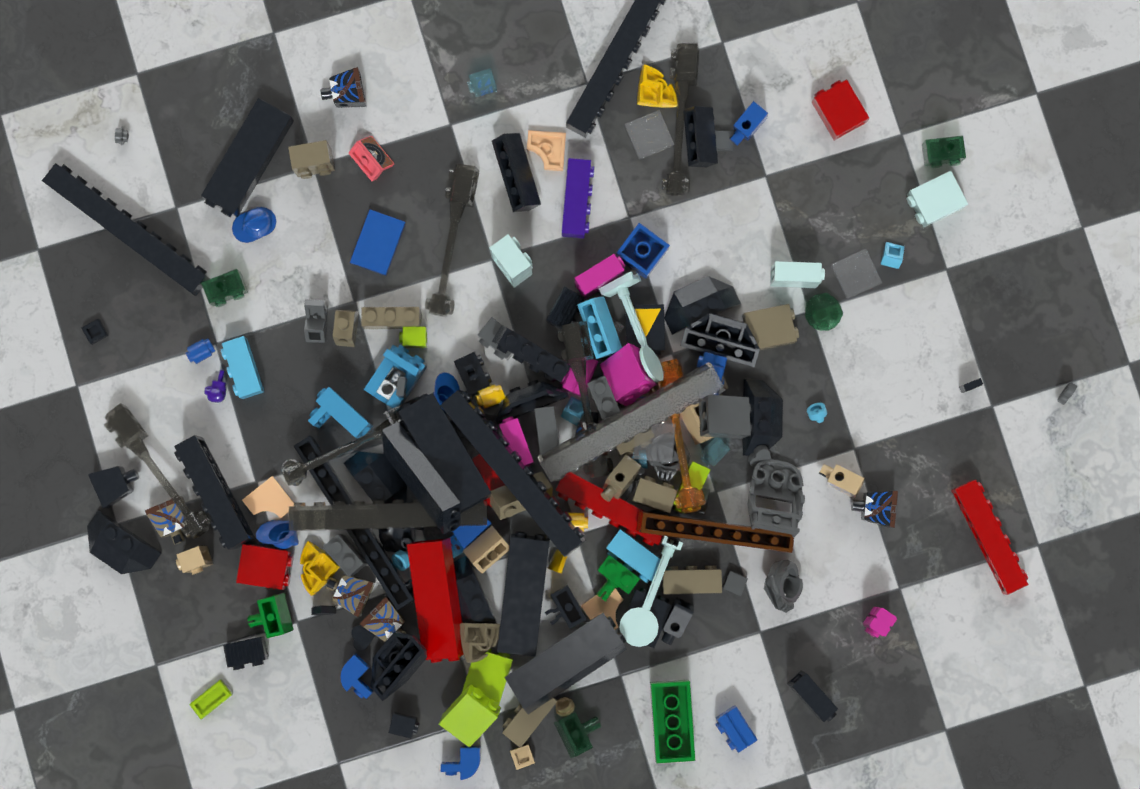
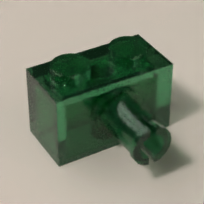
M963 136L928 139L922 143L924 166H931V168L942 167V164L957 166L966 159Z
M238 269L201 283L209 304L217 308L226 305V301L242 299L245 297L244 294L249 293L242 274Z
M576 712L554 722L570 758L577 757L593 748L587 734L601 728L600 723L592 726V724L599 721L596 716L581 724Z

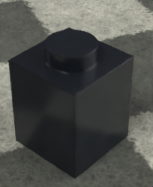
M394 712L388 733L411 739L413 734L417 735L420 725V723H417L418 717Z

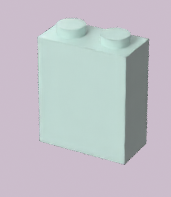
M951 171L907 193V202L911 208H914L916 220L923 227L935 223L968 205Z
M775 261L771 267L770 287L816 288L824 280L825 269L822 268V263Z

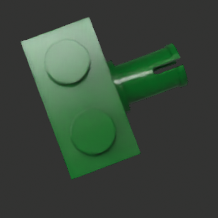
M608 555L597 570L606 577L607 581L596 595L601 597L606 591L602 599L607 601L615 588L618 587L629 594L640 578Z
M284 593L257 600L260 613L249 615L247 621L255 620L252 623H248L251 628L259 625L264 626L266 638L284 635L294 630Z

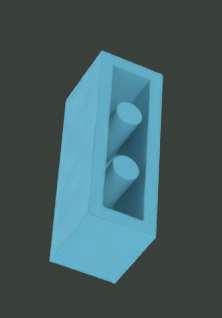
M604 296L592 298L578 304L577 306L596 359L611 356L619 351L622 346Z
M242 336L222 343L223 349H221L224 360L227 359L229 367H227V372L230 378L233 377L235 385H232L235 395L245 399L265 392L248 339Z
M619 530L606 547L609 550L607 554L615 560L620 558L624 561L623 566L631 572L635 569L640 573L638 577L647 584L649 581L652 582L661 559L622 530Z

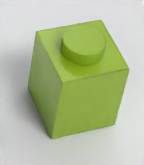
M403 327V332H399V343H403L405 348H427V328Z

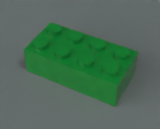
M690 681L650 682L656 764L696 761Z

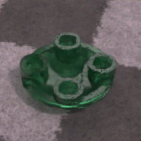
M828 293L817 294L811 297L806 303L804 310L808 324L819 331H829L835 328L843 316L839 302Z

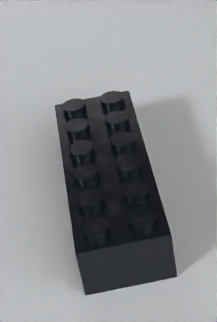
M194 435L175 445L176 451L174 454L179 462L182 461L185 468L183 471L188 479L191 478L194 484L192 486L194 493L197 496L200 495L203 501L201 503L203 510L206 514H210L212 518L210 523L215 531L218 530L221 535L219 540L224 548L227 547L228 550H236L242 544H247L256 539L204 438Z

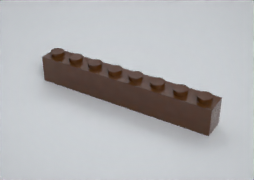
M642 511L638 513L636 531L641 533L789 553L793 551L794 537L791 534L759 528L753 530L751 526Z

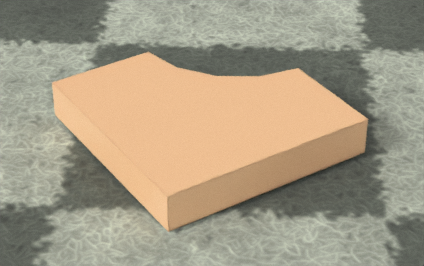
M528 130L527 150L535 152L540 156L544 163V170L563 171L566 133Z
M274 476L270 477L242 499L253 515L269 511L283 518L297 507Z
M616 588L607 601L602 599L606 593L605 591L601 597L596 595L581 605L590 620L604 613L606 618L610 616L616 624L614 630L618 628L616 610L623 601V598Z

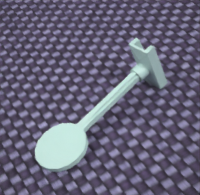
M629 272L599 288L602 296L606 297L618 294L619 299L623 302L636 338L641 345L639 353L642 365L653 381L660 382L664 378L662 365L654 351L647 345L645 334L629 297L628 288L642 280L638 273L633 275L632 272Z
M662 537L660 543L664 545L661 552L663 555L643 607L630 609L620 620V632L627 643L632 646H646L657 636L659 626L656 617L650 612V608L670 557L672 558L675 550H681L683 543L677 541L674 546V540L670 539V542L666 543L668 537Z

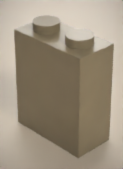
M789 304L746 312L742 315L743 322L748 324L760 350L794 344L797 342V338H799L798 328L794 327L793 324L795 319L794 310L790 308Z

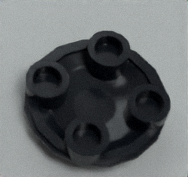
M391 516L379 525V539L385 551L397 552L402 550L405 552L407 551V544L415 541V530L407 519L401 516Z

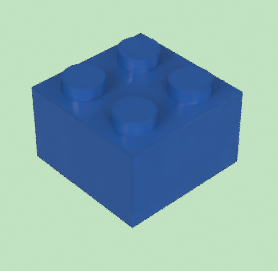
M638 223L617 251L616 257H620L624 264L647 279L669 250L670 245Z

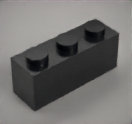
M693 106L684 110L688 166L707 168L717 164L718 154L713 107Z

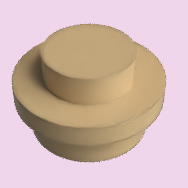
M563 697L556 702L555 709L559 716L565 717L574 711L575 705L571 699Z

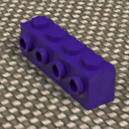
M568 158L562 237L584 239L585 233H589V222H586V215H590L591 203H588V196H592L593 185H589L590 177L594 178L595 167L591 166V160Z

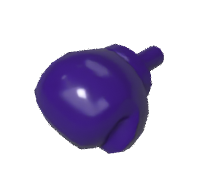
M220 370L218 380L212 381V385L204 389V394L207 395V399L211 402L221 403L225 400L226 383L222 382L225 372L223 370Z

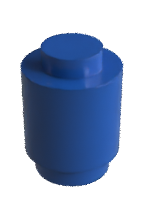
M209 338L205 340L201 339L187 347L188 352L185 354L191 363L194 361L198 364L212 356V353L216 351Z

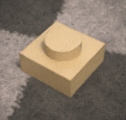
M529 744L510 750L516 770L535 763Z

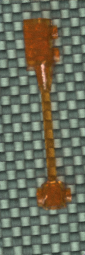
M677 359L661 362L664 378L659 384L664 396L662 401L673 424L684 487L678 492L679 497H675V504L677 509L681 508L682 512L690 513L700 510L701 505H705V497L702 489L698 490V488L691 486L679 419L680 402L687 400L682 366Z

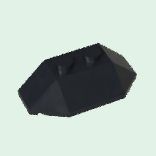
M707 276L674 291L664 319L671 335L685 330L688 325L708 313L718 315L741 304L733 286Z
M708 313L685 328L680 345L699 352L726 357L727 360L755 367L760 347L747 323L713 313Z
M744 379V397H749L752 430L750 436L743 438V456H749L754 453V449L759 445H766L770 449L782 438L783 399L763 380Z
M538 380L527 383L528 387L523 389L520 386L509 390L510 393L506 395L495 419L496 423L500 424L506 418H516L532 412L536 408H542L569 398L568 392Z
M358 451L343 463L385 518L401 516L406 512L407 485L384 454Z
M100 510L96 512L87 525L89 552L120 574L151 569L162 554V552Z
M465 556L454 561L462 623L498 624L468 557Z
M393 632L373 657L370 687L382 701L402 687L427 659V650L415 635Z

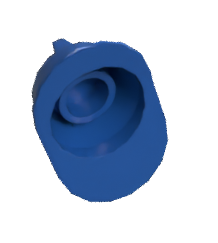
M265 207L251 209L234 220L232 225L233 235L237 240L244 243L258 240L273 232L276 227V217L270 209Z
M445 372L440 373L436 377L433 392L438 403L441 405L457 390H460L455 377Z
M271 520L259 527L256 532V539L261 543L273 544L280 550L288 549L299 544L296 531L298 528L295 521Z

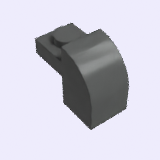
M305 299L306 321L304 332L306 342L325 343L328 321L325 301Z

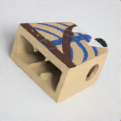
M824 464L819 472L820 475L828 479L827 484L853 499L856 498L864 483L863 477L837 464L834 469ZM840 475L844 479L842 481H837L835 478Z

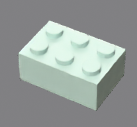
M507 234L489 247L492 259L515 288L532 275L533 264L528 254L521 252V245L515 237L511 238Z

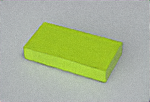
M219 680L189 705L202 720L233 694L224 682Z

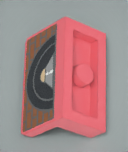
M372 136L357 141L348 152L371 182L376 180L384 170L394 165V162Z

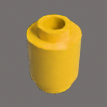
M492 385L477 391L478 395L475 396L478 406H482L484 409L499 404L501 400L505 399L500 385Z
M568 513L575 527L578 526L583 532L584 528L588 529V517H585V513Z

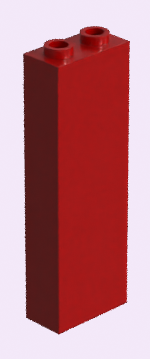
M450 538L407 544L420 641L427 650L426 660H431V663L443 661L442 659H448L450 662L458 661L464 655L460 635L462 618Z

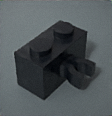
M472 352L454 361L465 388L472 397L477 395V391L489 387L490 383H492L489 373H484L481 367L485 365L481 355L476 356L475 352Z
M568 585L551 594L557 608L545 611L546 616L549 613L560 611V614L550 621L551 625L555 624L560 617H563L571 629L587 620Z

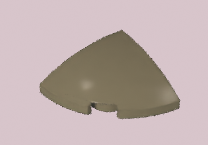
M460 624L461 643L467 663L477 662L488 656L485 653L490 647H495L499 639L500 624Z

